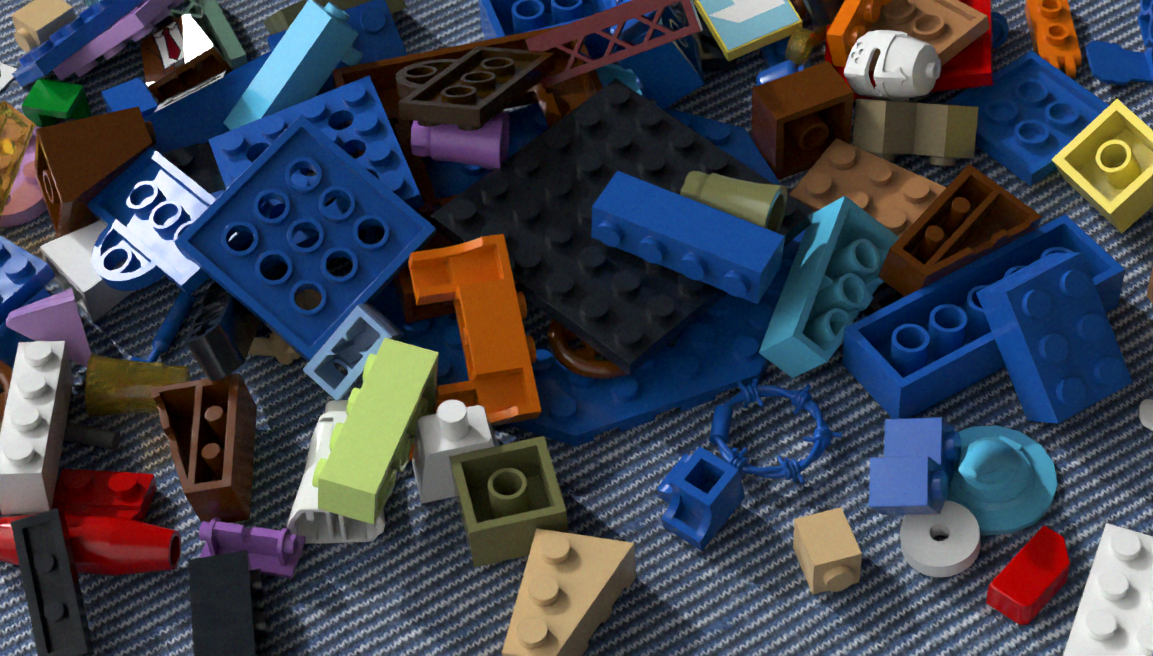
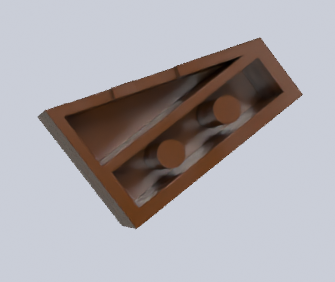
M968 164L891 246L878 277L906 297L1036 230L1043 216L975 167Z

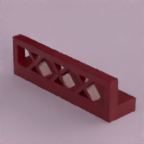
M631 0L531 37L525 41L529 51L543 52L556 47L571 55L563 72L552 76L548 74L540 81L542 87L545 88L702 31L703 28L693 0ZM681 1L690 26L674 31L660 24L659 21L666 6ZM657 10L653 20L644 16V14ZM633 18L650 26L643 43L638 45L620 38L626 21ZM617 25L614 34L603 30ZM656 29L665 33V35L652 39ZM596 33L610 40L602 58L594 59L580 52L587 35ZM578 39L575 48L565 44ZM616 44L627 48L613 53ZM577 58L587 62L583 65L574 67Z

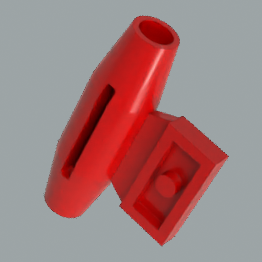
M83 469L62 470L55 486L51 510L59 508L65 512L77 573L119 576L176 569L181 555L180 533L177 530L139 522V520H144L157 490L154 474ZM35 514L0 517V561L19 565L11 522Z

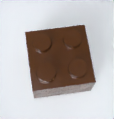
M829 61L752 88L751 139L778 180L812 168L836 138L849 144L851 143L854 92Z

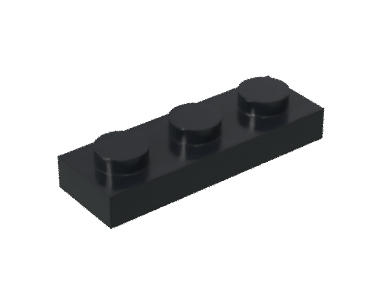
M56 508L12 521L11 526L38 656L94 655L65 512Z

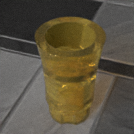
M91 354L87 365L85 387L88 417L95 418L128 413H159L150 388L189 382L190 370L185 366H168L164 362L131 361Z

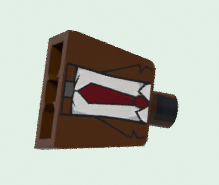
M183 15L178 19L174 16H167L157 23V32L144 39L140 45L146 85L160 102L227 69L225 75L233 71L229 63L190 15Z

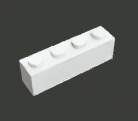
M65 341L18 343L0 432V509L2 515L37 514L52 509L74 382Z

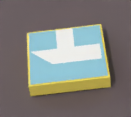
M694 0L696 8L728 62L803 30L802 20L790 0Z

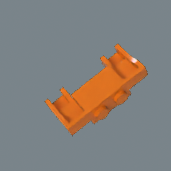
M504 234L484 236L450 247L410 253L408 265L416 305L453 300L469 381L437 386L434 393L437 410L440 404L447 400H459L466 407L483 406L492 426L537 419L541 413V406L531 364L536 362V348L533 337L531 335L525 336L522 319L527 318L526 301L523 292H516Z

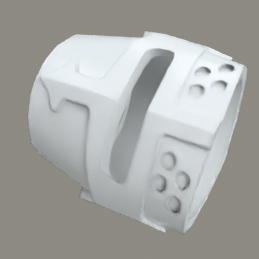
M890 30L869 31L859 38L853 46L844 68V77H846L852 90L858 95L878 100L909 102L911 97L927 95L934 88L936 79L939 78L941 73L940 59L933 45L908 36L907 33ZM878 48L881 52L873 76L876 87H873L869 79V65L875 50Z

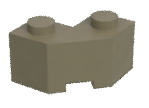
M856 99L852 145L889 162H895V154H916L930 156V164L956 166V158H974L978 107Z

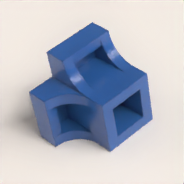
M701 446L697 448L692 456L685 453L656 488L659 498L669 503L666 512L661 518L663 527L700 551L704 550L745 498L739 469Z

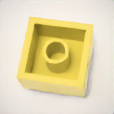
M1116 99L1053 157L1052 161L1064 180L1123 234L1153 206V130L1122 102Z

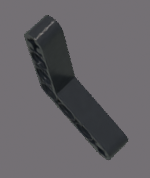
M336 198L326 202L325 206L332 204ZM365 229L361 230L358 234L361 241L365 237ZM337 258L332 259V260L329 262V264H331V263H332L333 261H335ZM282 262L262 270L261 274L268 280H279L285 276L288 267ZM214 282L208 288L186 335L185 343L210 381H216L231 374L244 363L261 321L217 282Z

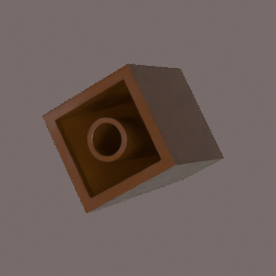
M139 106L37 129L34 173L57 238L97 222L99 219L93 215L86 204L146 150L156 146V135L153 125L150 121L144 122Z

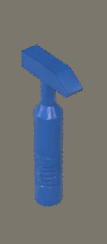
M184 291L178 294L152 341L153 350L147 360L132 356L128 363L130 372L156 380L173 376L171 367L156 362L160 354L168 351L188 312L195 302V298L192 295L188 296Z

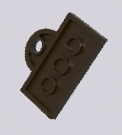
M477 46L460 59L429 60L406 66L396 74L397 95L402 99L398 102L400 119L417 121L418 125L425 127L444 123L457 125L458 129L464 131L481 129L490 119L503 112L508 105L521 98L525 92L534 85L539 84L543 78L555 70V54L552 52Z

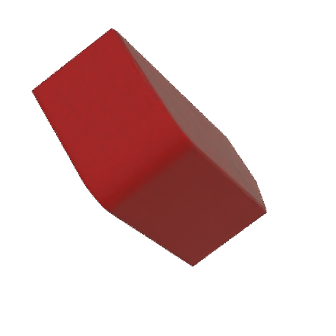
M1043 525L989 584L986 603L1017 624H1029L1067 582L1070 560L1064 537Z

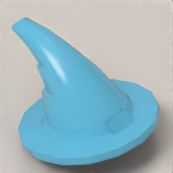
M997 425L969 427L958 432L961 440V455L959 460H954V475L946 500L961 504L971 511L978 521L980 534L982 535L1013 534L1034 525L1051 508L1058 486L1054 462L1042 445L1020 431Z

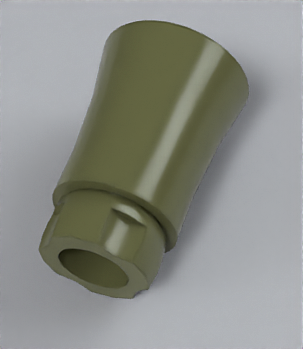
M691 171L687 175L680 192L681 196L779 233L787 205V188L785 185L756 183L716 173L708 175L699 171Z

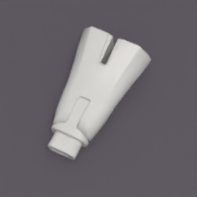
M348 400L327 402L325 414L319 417L311 438L304 474L287 524L291 534L306 536L305 544L371 542L384 532L385 518L383 509L374 525L318 509V488L312 486L314 471L319 459H327L331 452L329 449L331 435L335 425L338 422L344 424L348 416L346 414Z

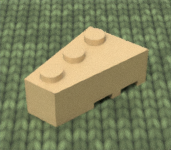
M536 528L503 646L502 656H583L589 647L588 641L601 622L605 623L613 612L612 606L624 588H629L636 578L634 543Z

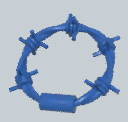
M753 379V383L744 386L741 380L737 381L741 392L724 405L715 407L709 441L713 445L718 446L725 462L739 469L741 480L744 479L745 473L769 479H793L794 482L798 478L800 483L804 484L805 480L801 472L823 454L826 447L831 445L832 437L842 438V433L832 432L828 428L819 406L812 400V395L808 393L811 385L807 384L803 389L794 391L773 385L757 386V379ZM785 396L791 399L792 405L795 406V410L792 412L794 415L800 410L806 409L816 420L817 428L814 430L813 437L803 436V441L813 442L814 446L807 458L797 462L795 459L789 461V458H785L784 461L781 455H779L777 459L781 466L755 467L749 464L748 458L744 457L748 452L747 448L737 453V448L731 450L726 445L732 421V409L736 404L744 402V408L747 409L748 404L757 401L760 407H764L760 397Z

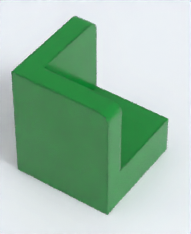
M40 78L37 79L21 105L27 124L38 127L54 125L57 118L83 119L91 115L83 85Z

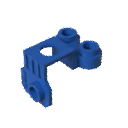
M1153 0L1140 1L1141 12L1137 18L1144 45L1147 47L1145 53L1125 50L1116 43L1094 40L1086 45L1085 49L1092 76L1100 82L1124 86L1131 81L1153 84Z

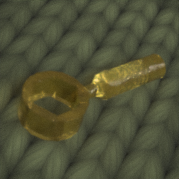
M827 25L816 26L811 30L798 26L788 42L785 61L792 60L798 66L804 65L811 54L812 48L826 39Z

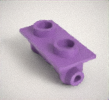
M212 518L210 522L203 521L200 526L199 539L206 541L200 558L247 550L252 569L261 568L264 575L292 579L306 541V536L291 534L290 529L283 528L281 531L259 527L246 528L244 525L221 522L219 518Z

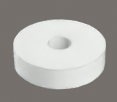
M945 500L941 514L906 515L900 528L901 549L905 560L913 569L927 576L949 577L959 574L974 563L980 551V528L977 519L966 507L953 501ZM939 535L947 537L944 541L933 540L934 537Z

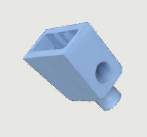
M358 304L304 367L303 371L338 401L363 382L362 376L366 360L370 354L377 355L384 338L399 341L404 333L372 304ZM333 362L345 367L348 375L340 373L335 368Z

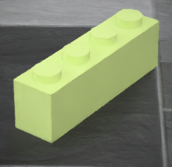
M384 338L377 355L370 354L363 370L362 379L364 382L361 389L353 388L346 408L348 416L344 424L338 422L335 425L329 445L331 452L327 459H319L314 471L312 486L318 488V509L369 524H375L394 489L397 471L402 473L408 463L411 445H414L416 421L422 416L435 413L434 393L437 386L439 352Z

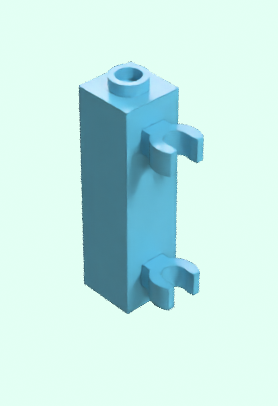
M308 0L223 123L230 130H233L311 99L317 95L340 60L349 66L358 65L364 54L352 47V43L359 33L346 23L350 16L331 2H328L324 7L313 0Z

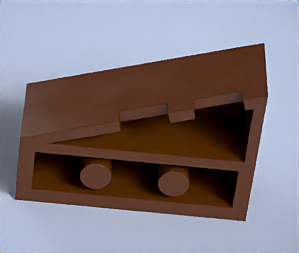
M240 373L229 374L216 381H210L206 378L150 388L161 417L162 428L171 448L170 452L183 492L201 523L203 521L210 522L212 518H219L221 522L226 523L249 520L257 406Z

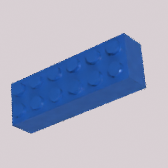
M1065 214L844 328L842 365L892 419L911 418L1006 367L976 292L1050 253L1082 252L1104 310L1108 312L1118 306L1125 269Z

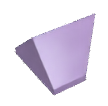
M72 288L13 310L6 318L7 327L34 341H65L69 359L88 369L92 365L93 357Z

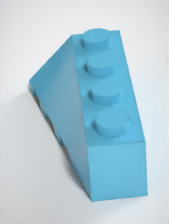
M846 196L813 213L812 224L804 232L759 354L792 378L828 362L844 340V328L854 323L853 321L857 315L865 310L873 300L872 295L878 286L885 282L878 276L889 249L899 237Z

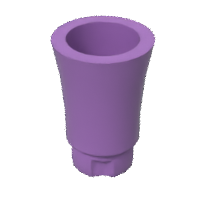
M508 111L498 113L485 123L483 128L472 131L460 130L457 128V125L444 123L425 127L418 125L417 121L413 120L411 128L412 155L432 157V160L474 165L490 170L494 168L501 169L502 162L508 158L510 142V117Z

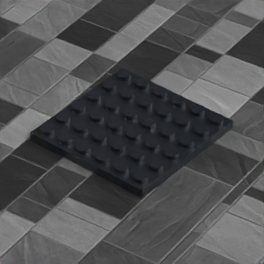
M614 79L502 162L501 169L494 168L432 214L431 224L439 234L454 245L484 236L504 234L516 291H522L526 299L625 373L631 375L728 293L699 280H692L684 274L659 264L647 262L643 258L619 248L607 246L591 237L592 206L615 173L620 171L679 195L686 177L691 171H699L708 175L716 173L756 183H772L618 79ZM787 194L785 215L779 230V234L785 236L784 246L812 224L814 213L813 210Z

